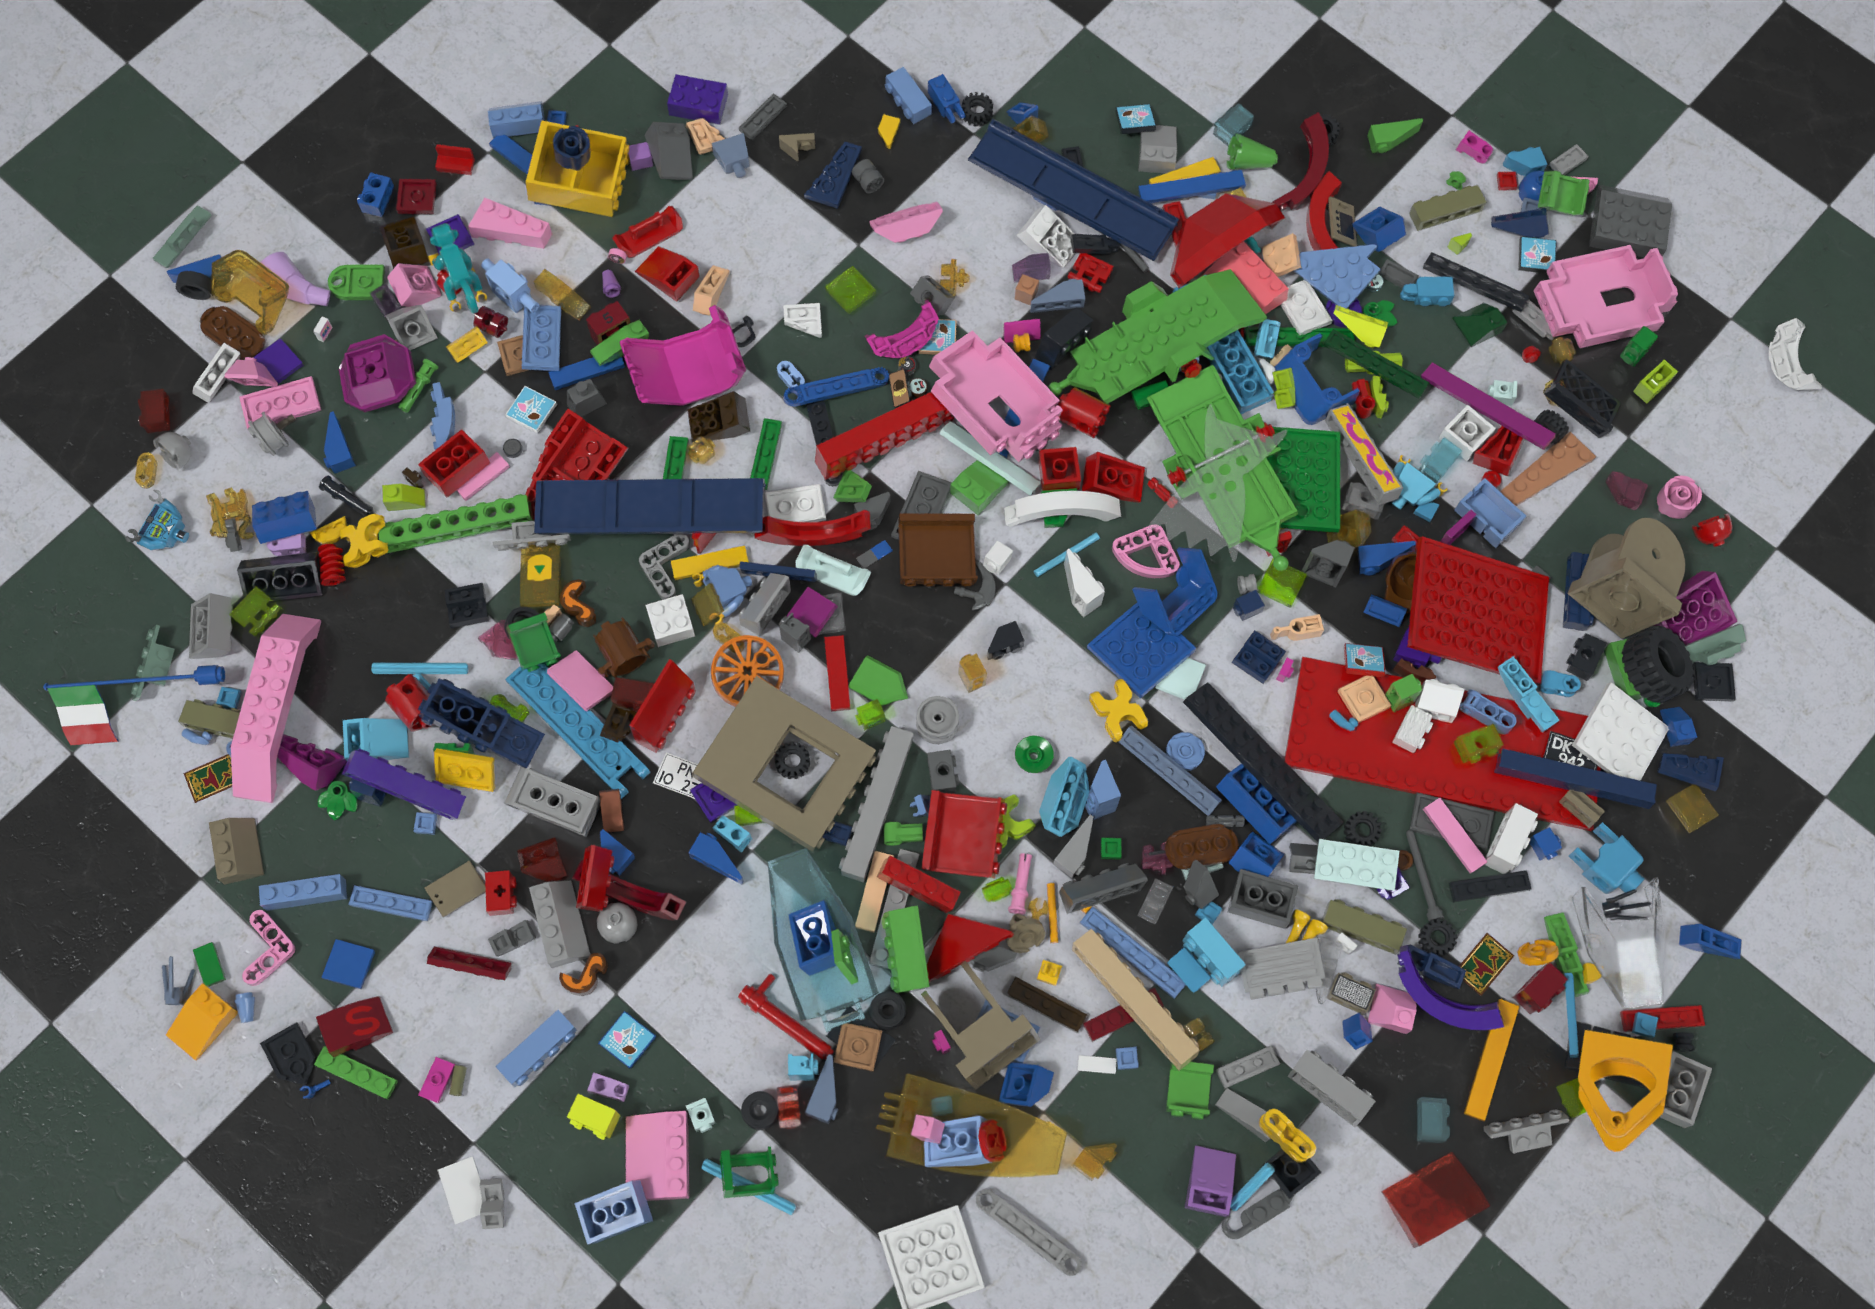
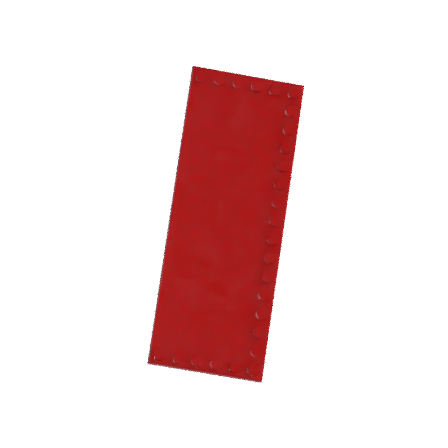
M1307 657L1301 658L1284 761L1291 768L1412 794L1418 792L1506 813L1517 803L1537 813L1536 820L1588 831L1594 829V824L1588 828L1559 803L1569 790L1494 773L1497 756L1501 754L1502 749L1543 758L1550 731L1576 739L1588 716L1551 708L1559 721L1542 733L1531 717L1527 719L1514 700L1481 694L1483 697L1515 715L1516 724L1509 733L1499 734L1497 731L1458 709L1452 723L1431 719L1430 722L1433 725L1429 733L1425 732L1422 737L1425 739L1421 749L1417 748L1412 753L1392 743L1411 705L1396 712H1393L1390 707L1358 723L1355 730L1348 731L1338 726L1329 715L1332 711L1337 710L1347 721L1353 718L1337 691L1365 676L1346 674L1345 665ZM1385 674L1384 677L1374 678L1384 694H1386L1391 684L1403 677ZM1464 690L1461 703H1463L1467 697L1468 691ZM1484 710L1487 715L1492 716L1490 711ZM1502 720L1505 726H1509L1508 722ZM1587 795L1591 800L1597 803L1596 796Z

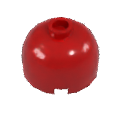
M1724 514L1725 518L1715 516L1698 523L1699 527L1693 525L1694 535L1701 543L1706 545L1713 544L1716 547L1724 544V540L1732 533L1733 526L1730 515Z

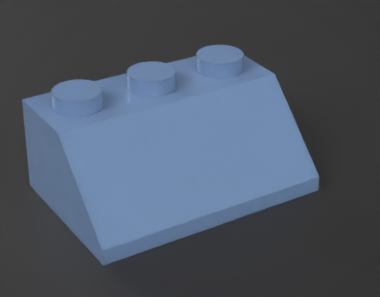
M542 101L489 108L488 119L493 139L499 135L509 137L538 133L541 120L545 121Z
M1103 760L1100 764L1088 793L1087 803L1085 804L1088 814H1092L1093 819L1115 812L1121 797L1106 760Z

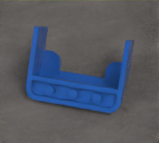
M1320 333L1296 345L1274 366L1276 371L1292 368L1295 384V405L1293 407L1308 425H1314L1326 419L1330 409L1347 404L1353 405L1360 392L1357 388L1342 396L1336 388L1330 387L1322 391L1303 362L1310 358L1311 352L1317 350L1322 337Z
M1181 547L1177 549L1183 564L1176 573L1178 587L1163 601H1161L1158 591L1155 589L1137 587L1132 589L1143 616L1168 635L1178 636L1217 599V589L1201 549Z

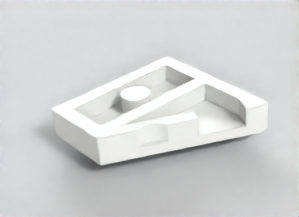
M820 303L783 305L785 325L822 338Z

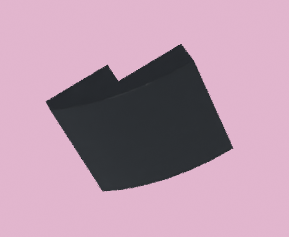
M483 583L445 590V600L451 628L489 621Z

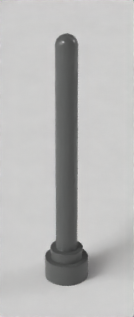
M1408 830L1406 836L1429 908L1426 914L1428 922L1436 919L1442 920L1444 915L1442 910L1436 906L1414 832Z

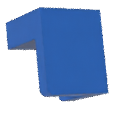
M1360 1013L1343 1020L1344 1039L1355 1050L1373 1042L1371 1025Z

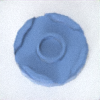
M1179 733L1174 735L1168 742L1166 754L1186 771H1190L1202 763L1205 748L1202 741L1193 734Z

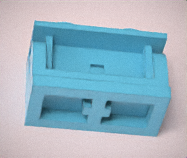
M813 1053L811 1058L788 1054V1076L790 1081L815 1080V1075H818L819 1070L818 1059H814Z

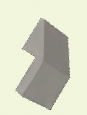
M502 1178L480 1180L482 1229L504 1228V1190Z

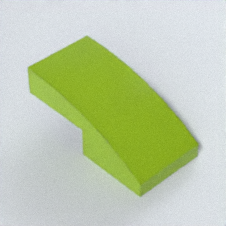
M1292 368L1272 372L1277 389L1274 391L1277 409L1294 406L1295 384Z

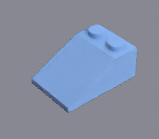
M975 1116L943 1122L945 1126L940 1144L924 1141L925 1166H974L992 1163L981 1152L978 1138L979 1127L987 1119Z

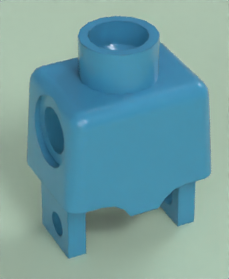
M1603 822L1593 830L1605 842L1599 849V857L1594 862L1578 847L1568 855L1584 871L1582 875L1605 894H1610L1618 887L1625 893L1636 889L1644 881V878L1636 871L1643 863L1642 855L1623 835L1618 837Z

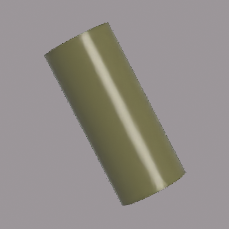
M454 1066L449 1095L462 1096L467 1067Z

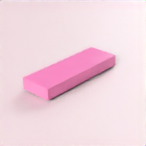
M498 452L488 458L490 464L456 490L465 501L510 468L509 464Z

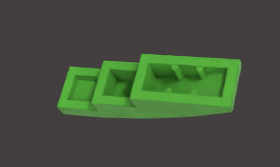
M1564 913L1544 917L1548 938L1558 946L1559 955L1555 959L1557 969L1563 975L1564 973L1573 974L1575 997L1588 994L1589 990L1587 985L1584 984V977L1582 975L1583 967L1576 952L1578 947Z

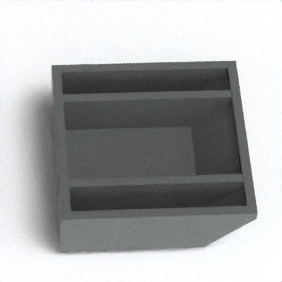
M1598 184L1589 247L1609 250L1631 245L1632 250L1639 257H1645L1651 249L1658 248L1659 253L1663 256L1667 250L1672 211L1671 201L1664 197Z

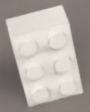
M1517 803L1505 813L1485 857L1487 860L1485 865L1502 874H1506L1509 870L1512 871L1515 865L1518 866L1522 859L1520 853L1523 849H1526L1530 841L1528 835L1537 826L1538 821L1535 819L1538 814Z

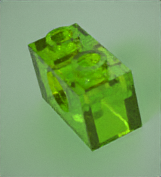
M1494 724L1458 736L1454 741V745L1463 763L1468 761L1475 763L1481 760L1482 756L1488 755V757L1498 754L1499 749L1503 746V742ZM1475 742L1481 743L1483 748H1478Z

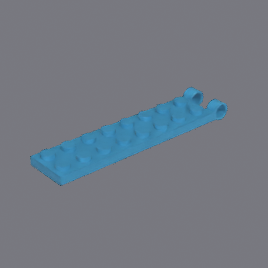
M545 664L538 665L539 669L528 672L527 669L522 671L521 666L505 679L506 682L611 789H620L621 799L629 792L618 779L631 767L642 779L651 773L621 741L617 743L600 736L604 724L590 710L585 711L547 674L548 667ZM617 766L622 767L620 770H616Z

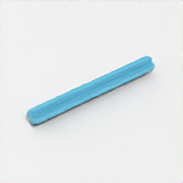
M372 663L371 668L373 674H467L469 669L467 663Z
M705 1159L701 1168L722 1179L720 1165ZM732 1172L733 1186L755 1184ZM776 1194L754 1196L789 1215H792L796 1209L794 1203Z

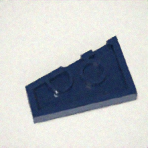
M1663 753L1658 773L1716 791L1719 787L1724 757H1717L1716 759H1707V756L1691 758L1687 755Z

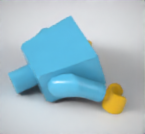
M1403 455L1400 456L1398 463L1393 469L1394 475L1402 483L1403 487L1399 498L1392 502L1399 510H1401L1406 502L1412 506H1421L1432 502L1438 496L1444 495L1448 488L1445 490L1440 488L1442 482H1439L1436 486L1435 482L1410 465L1411 459L1407 462L1403 461Z

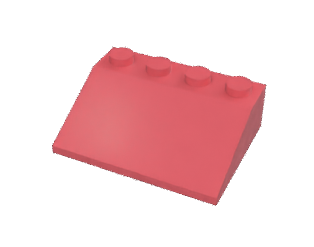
M1244 241L1221 256L1203 274L1209 275L1231 269L1265 314L1287 300L1289 288Z

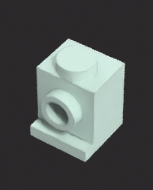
M1494 380L1493 384L1489 385L1487 394L1505 405L1512 406L1517 397V381L1505 382Z
M706 1098L686 1106L696 1132L699 1130L701 1133L713 1128V1124H716ZM703 1112L705 1117L701 1120L698 1119V1113Z

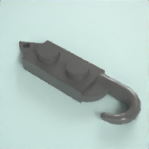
M1278 1189L1241 1213L1240 1218L1243 1227L1234 1232L1230 1231L1227 1227V1222L1231 1217L1229 1215L1226 1216L1222 1221V1231L1230 1239L1242 1238L1290 1208L1289 1204L1293 1197L1289 1199L1283 1191Z

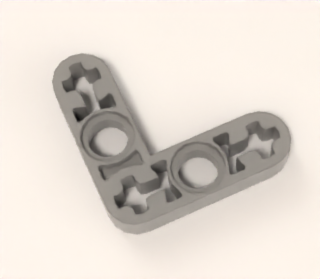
M683 533L670 537L639 557L642 570L662 600L675 597L676 595L675 587L661 565L689 548V539ZM677 541H684V545L681 546ZM662 548L670 550L667 556H661L659 551ZM654 553H656L659 560H656V557L654 558ZM645 559L651 560V564L645 563ZM656 572L663 574L662 579L658 581L654 580L652 576ZM663 584L670 590V594L664 593Z

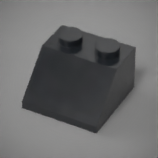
M1299 1146V1149L1304 1153L1302 1147ZM1283 1149L1263 1164L1264 1166L1266 1163H1269L1274 1167L1275 1171L1271 1177L1289 1199L1322 1173L1310 1158L1303 1162H1297Z

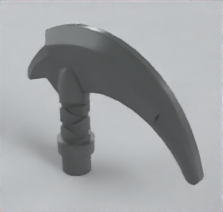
M975 561V564L982 574L983 581L980 591L975 592L964 587H955L954 594L961 597L974 598L976 603L972 608L973 611L985 605L988 607L994 598L996 588L992 573L979 561Z

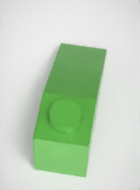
M1414 119L1371 125L1368 139L1372 153L1390 151L1419 132L1423 120Z
M640 320L619 329L590 350V353L599 366L625 356L619 343L625 338L648 339L649 332Z

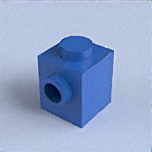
M1550 827L1533 835L1529 841L1540 861L1545 858L1548 861L1558 856L1557 852L1562 849L1559 837L1554 835Z

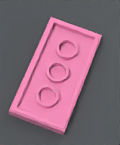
M312 376L239 397L247 429L250 427L248 422L250 420L254 422L260 418L262 412H266L277 424L290 414L298 418L322 411Z

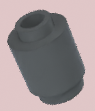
M565 614L557 616L549 626L555 643L556 641L561 642L574 624Z

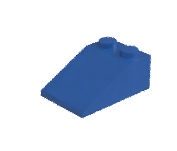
M823 900L788 914L799 968L811 976L836 966L831 931L836 930L826 901Z

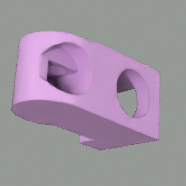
M304 533L267 542L266 545L275 556L306 553V536Z
M593 1072L587 1091L591 1094L624 1102L629 1085Z

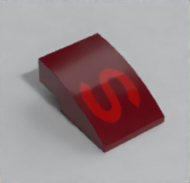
M379 996L350 1003L316 1017L327 1050L332 1057H336L351 1049L358 1050L393 1033Z

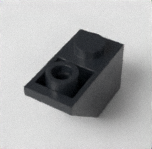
M1016 621L998 627L987 652L988 660H998L1004 654L1009 652L1016 653L1022 650L1025 640Z

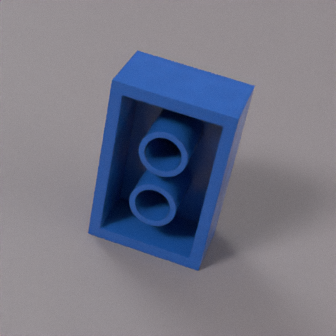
M308 491L296 492L293 495L277 497L274 500L262 501L252 505V526L260 544L317 529L316 511Z

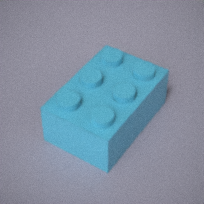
M1204 918L1187 932L1183 939V946L1197 957V961L1204 969L1208 970L1212 977L1211 980L1216 985L1220 984L1223 987L1240 973L1246 965L1207 918Z

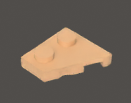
M703 118L686 123V128L699 155L713 151L712 143L725 139L719 134L720 131L710 126Z

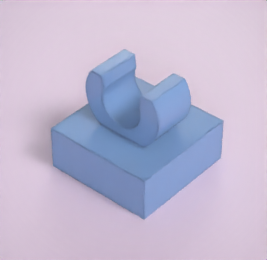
M920 794L914 797L915 802H912L910 807H917L918 812L914 813L913 816L928 817L930 796Z

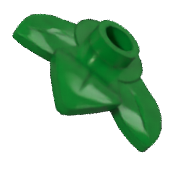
M1382 300L1378 303L1370 302L1365 305L1363 309L1364 315L1388 322L1387 327L1397 324L1396 318L1390 312L1394 307L1392 302Z
M334 781L329 785L327 791L320 794L318 807H327L328 815L333 820H337L345 809L356 812L357 799L353 793L348 791V787L344 782ZM336 787L341 789L340 794L335 793Z

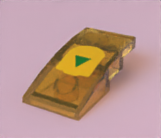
M548 543L546 547L529 545V548L521 549V607L559 606L561 545Z

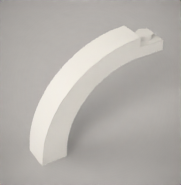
M1059 491L1032 495L1015 500L1014 505L1004 508L1005 522L1009 527L1029 520L1055 515H1082L1094 517L1105 522L1121 517L1119 499L1106 494L1087 491Z

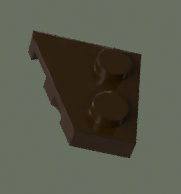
M613 703L600 736L617 743L632 733L629 725L637 712Z

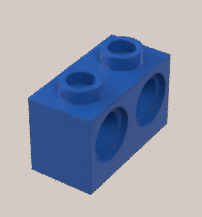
M374 173L369 174L368 179L364 181V189L357 199L362 212L380 217L383 216L394 189L390 177Z

